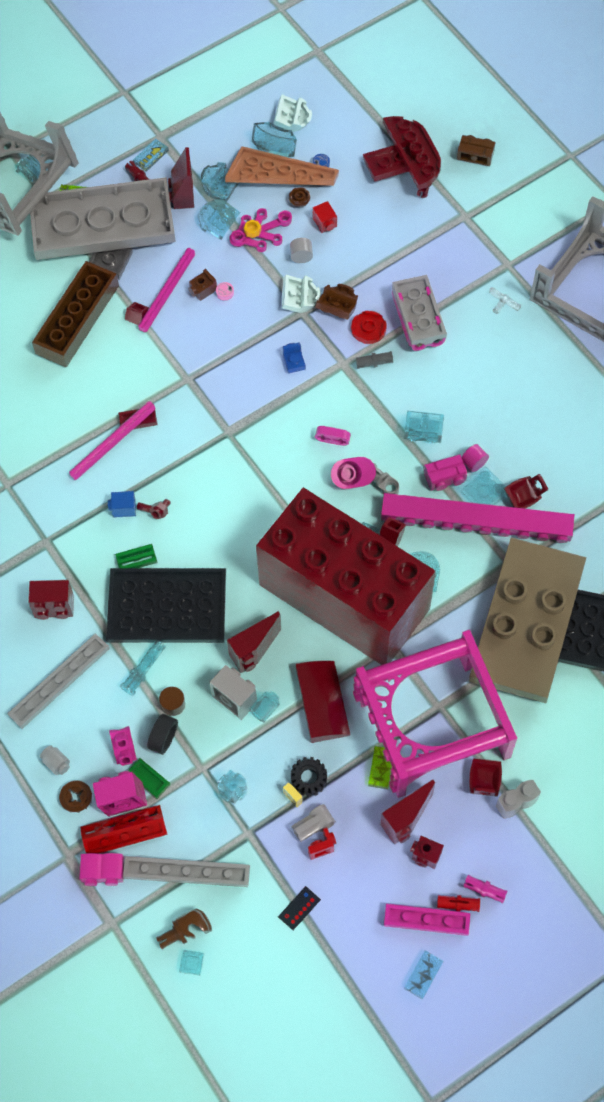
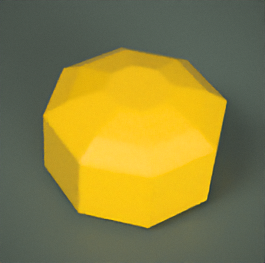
M250 220L245 223L244 232L246 236L255 238L260 235L261 225L258 221Z

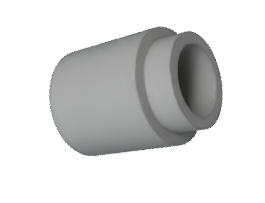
M50 745L40 754L42 763L55 775H63L70 768V760L57 747Z

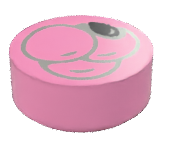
M220 283L216 287V295L220 300H229L234 295V288L230 283Z

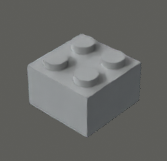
M225 665L210 681L212 697L242 720L257 704L256 686L250 680L245 681L241 678V674L232 667L230 669Z

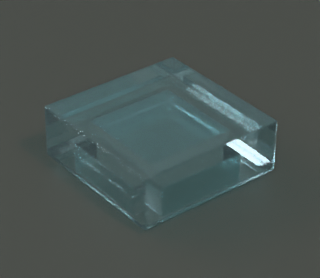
M183 950L179 972L201 976L204 953Z

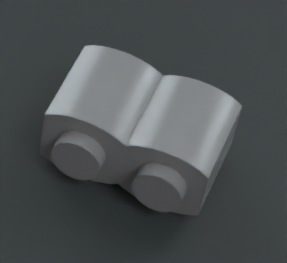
M534 780L524 781L516 789L504 792L498 798L496 808L504 819L511 818L520 809L533 806L537 802L541 791Z

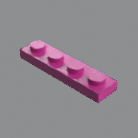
M386 904L384 926L468 936L470 913Z

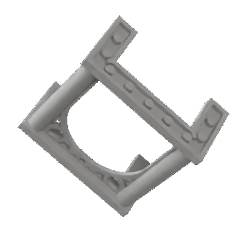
M0 112V157L14 153L28 154L36 158L41 167L38 180L13 210H11L4 194L0 193V229L19 236L22 232L20 224L69 166L75 168L79 162L61 124L51 121L45 124L52 143H49L45 140L34 138L31 135L28 136L19 131L8 129L5 119ZM6 144L11 146L7 150L4 149ZM48 159L53 160L50 163H45Z
M592 196L588 202L584 224L561 259L552 270L540 264L536 268L530 300L604 342V323L553 295L578 262L591 255L604 254V247L601 249L597 248L594 243L597 241L604 245V201Z

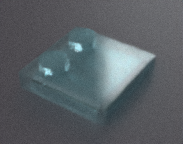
M486 466L457 487V490L469 503L497 505L507 497L504 491L506 486Z

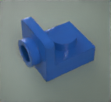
M300 342L289 343L283 346V358L288 374L306 370Z

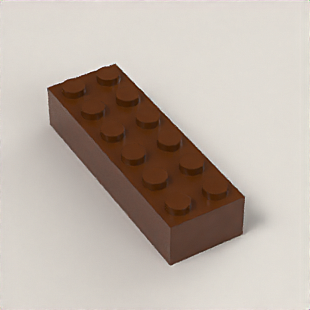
M85 261L32 341L35 354L67 367L119 287L117 274Z

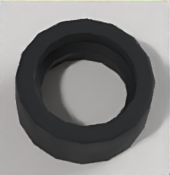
M161 714L151 730L147 748L163 755L172 743L178 727V720L166 714Z

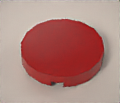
M363 311L352 320L351 332L359 342L373 344L383 339L386 334L387 323L380 313Z

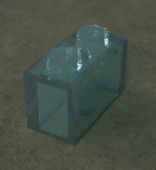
M407 411L404 439L441 443L444 414Z

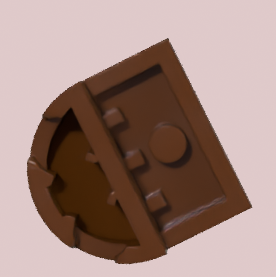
M337 284L336 287L327 285L324 287L323 294L316 302L315 308L348 320L356 309L358 295L354 294L353 288L344 284Z

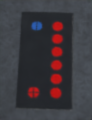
M305 886L281 912L278 918L294 931L321 899Z

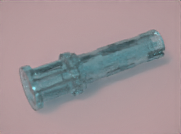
M156 640L138 666L130 670L129 677L120 684L122 690L132 696L136 694L135 690L141 682L146 680L145 675L166 648L164 644L161 646L162 642Z

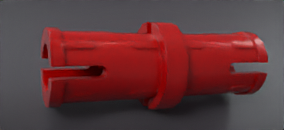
M438 895L437 908L455 909L457 912L461 910L480 912V898H464L461 895H457V897Z

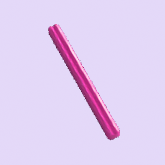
M187 248L139 323L140 331L147 332L194 258L195 251L193 249Z
M151 401L143 405L70 470V476L74 480L82 476L156 409L155 405Z

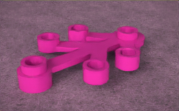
M264 208L257 210V217L255 219L261 225L262 221L267 218V210ZM286 210L281 211L278 214V219L261 225V232L257 237L270 240L275 246L281 245L282 236L280 234H272L266 231L280 225L284 227L289 226L292 222V214ZM243 215L239 229L233 231L229 237L230 243L235 247H241L244 244L256 247L258 252H265L267 244L264 240L256 241L246 236L244 232L246 222L244 220L250 221L252 218L250 215Z

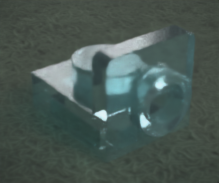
M31 155L26 159L22 157L17 162V173L21 171L31 182L39 177L41 171L40 164Z

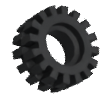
M304 757L302 761L299 759L297 764L292 766V786L302 796L308 794V797H311V794L316 796L319 791L322 792L327 784V769H325L323 763H320L319 759L314 760V757H310V759ZM306 770H312L316 773L317 779L315 782L307 784L301 779L302 773Z

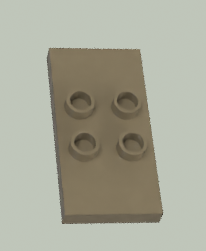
M515 538L510 539L478 646L496 690L547 703L587 557ZM472 667L469 682L480 685Z

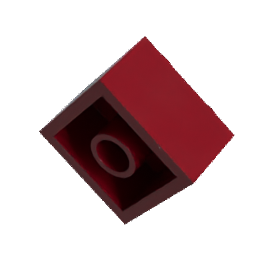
M69 580L29 581L28 603L35 618L45 620L49 617H57L58 619L73 617L74 594Z

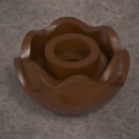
M303 187L294 188L289 193V200L295 207H304L310 201V193Z

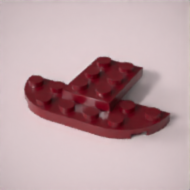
M402 116L384 117L383 124L394 145L363 154V160L374 182L409 172L418 190L427 188L437 179L441 171V158L423 125L415 120L412 122L404 119Z

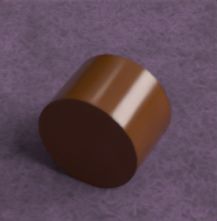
M167 687L160 693L159 701L161 709L165 714L176 716L183 712L186 703L184 694L179 688Z

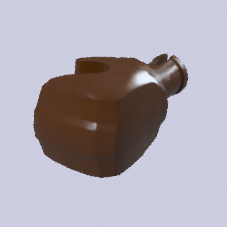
M196 908L172 921L173 929L157 936L156 939L163 950L178 940L182 941L183 944L187 943L185 936L195 939L196 936L189 931L191 925L199 927L205 934L212 932V926L206 914Z

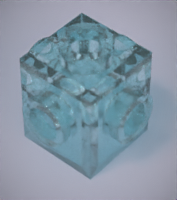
M231 769L218 781L219 796L227 803L231 801L235 804L238 800H243L248 792L246 779Z

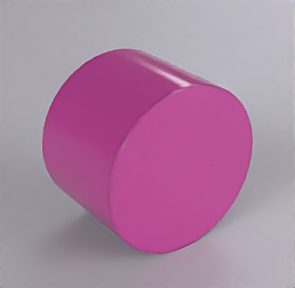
M475 444L467 449L461 458L463 463L472 472H476L485 465L489 455L478 444Z

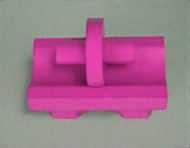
M130 727L109 730L117 764L122 766L132 764L137 758Z

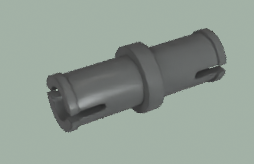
M392 351L356 357L357 369L393 363Z

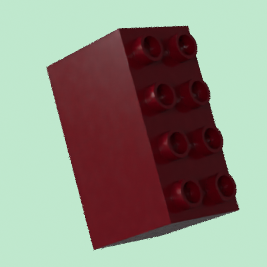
M304 487L256 545L259 585L381 665L389 663L394 659L430 610L436 570Z

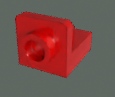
M327 828L323 829L325 841L316 840L308 847V854L311 860L334 852V845L337 844L333 832L329 833Z

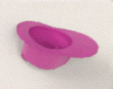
M366 457L339 460L331 469L333 483L342 489L369 485L376 476L374 463Z

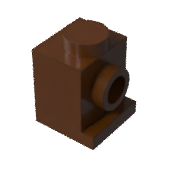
M205 268L203 273L189 281L188 289L193 297L196 296L201 301L216 291L217 282Z

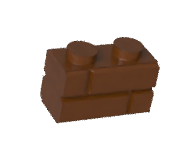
M462 135L457 160L490 166L496 142L488 138L480 139L475 138L473 135Z

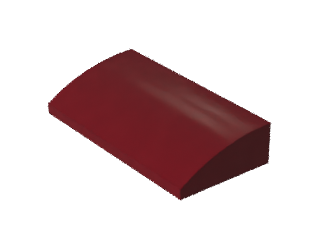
M312 661L296 664V673L311 743L350 736L335 661Z

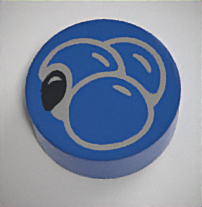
M317 154L313 158V164L329 167L330 158L326 154Z

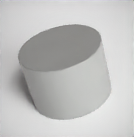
M296 238L291 241L292 261L306 263L312 260V242L309 239Z

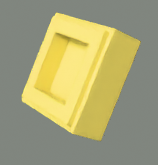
M287 783L283 787V793L296 807H299L302 804V795L290 783Z

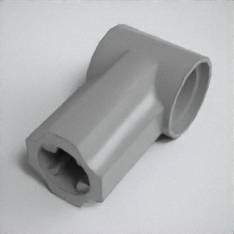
M322 804L313 809L309 816L291 827L298 840L302 842L319 831L323 832L324 828L329 829L336 821L327 807Z

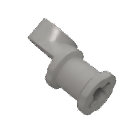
M374 463L376 476L373 481L376 483V486L382 489L383 494H398L399 483L387 472L384 473L378 469ZM394 485L396 490L389 492L386 490V486Z

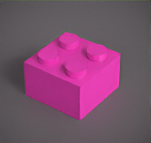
M124 771L116 777H103L98 780L99 782L93 783L97 807L108 817L147 806L143 782L133 772Z

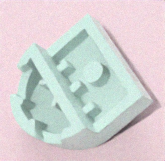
M282 94L278 101L273 124L291 132L299 131L311 120L312 111L306 106L307 102L299 97L296 101Z
M285 275L283 278L282 308L298 313H305L311 310L321 296L319 287L316 288L312 283L313 279L308 276L300 279Z

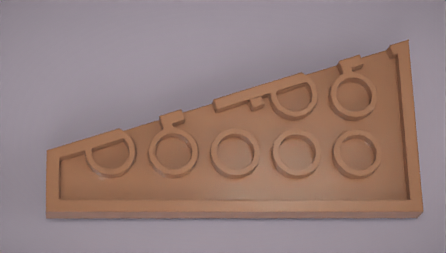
M241 146L225 176V182L334 186L339 176V170Z

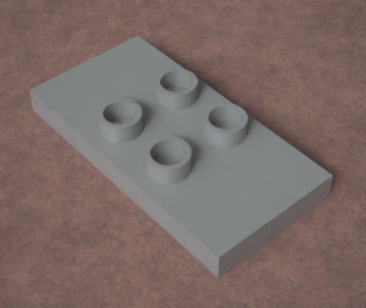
M167 177L47 192L30 212L36 260L176 242Z

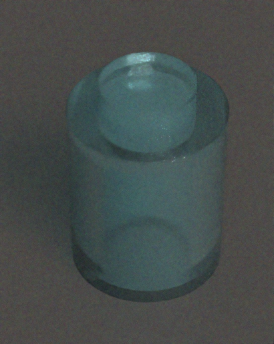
M265 691L249 710L255 718L264 723L280 705L279 697L272 691Z

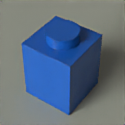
M134 491L111 492V499H108V510L112 511L113 518L136 516Z

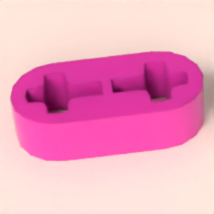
M318 426L315 433V438L318 441L341 446L348 445L351 434L346 430L327 426Z

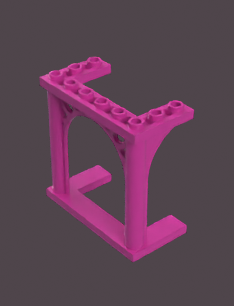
M470 630L462 632V636L459 639L366 671L364 666L356 668V676L353 677L355 682L353 684V695L356 702H360L361 707L368 706L370 713H368L371 724H375L377 728L375 734L378 742L383 743L385 748L383 750L386 762L390 761L392 765L390 769L391 775H389L391 780L389 781V786L392 793L396 792L398 798L406 796L407 786L414 780L441 766L498 747L503 760L512 757L517 736ZM460 658L465 672L473 667L498 724L497 727L442 746L421 745L407 738L399 730L392 715L391 704L397 687L404 679L419 671ZM388 680V682H390L391 680H394L395 683L393 685H390L385 681ZM385 687L389 694L387 696H380L375 692V688ZM379 701H385L387 706L382 708V703ZM391 721L392 724L388 725L386 722ZM395 737H399L402 741L397 747V740H394ZM410 745L412 747L411 755L406 758L402 757L400 754L402 747ZM417 750L424 752V754H418L419 757H416Z

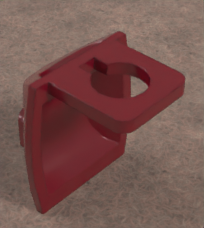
M537 474L533 478L527 476L512 482L504 488V491L514 508L526 509L542 498L541 495L548 491V487L541 474ZM537 480L541 483L542 489L536 487Z
M473 758L469 777L470 794L498 797L502 780L501 761Z

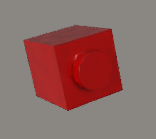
M328 201L312 207L313 220L321 233L331 231L337 227V215Z

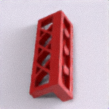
M160 805L80 827L86 854H99L168 835Z

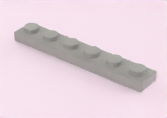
M95 633L7 713L8 716L23 729L110 649L109 646Z
M125 856L123 878L248 887L250 865Z

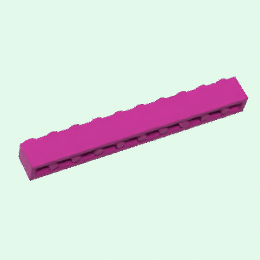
M384 493L381 520L386 521L391 517L407 526L419 524L425 528L436 526L444 530H453L454 528L460 529L462 532L480 531L479 533L485 535L498 533L499 536L503 537L516 535L521 539L534 537L540 541L552 539L558 543H567L573 537L575 514Z

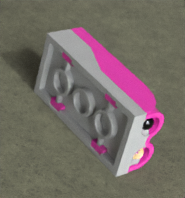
M423 275L392 282V297L409 346L414 351H419L427 346L437 347L442 345L447 337V332L428 276Z

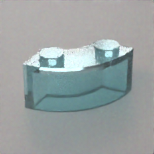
M270 122L254 123L251 141L258 150L284 157H294L297 138L292 130L277 128Z

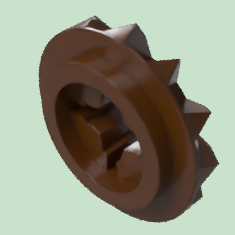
M71 781L61 789L59 800L62 807L70 813H80V811L87 809L92 802V791L82 781ZM71 791L76 795L81 794L79 796L81 802L77 800L71 801L73 799Z

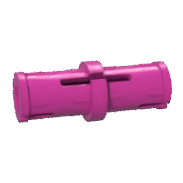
M470 875L467 876L464 888L480 893L481 897L485 898L487 896L502 904L504 903L507 890L491 885V882L487 880L484 882Z

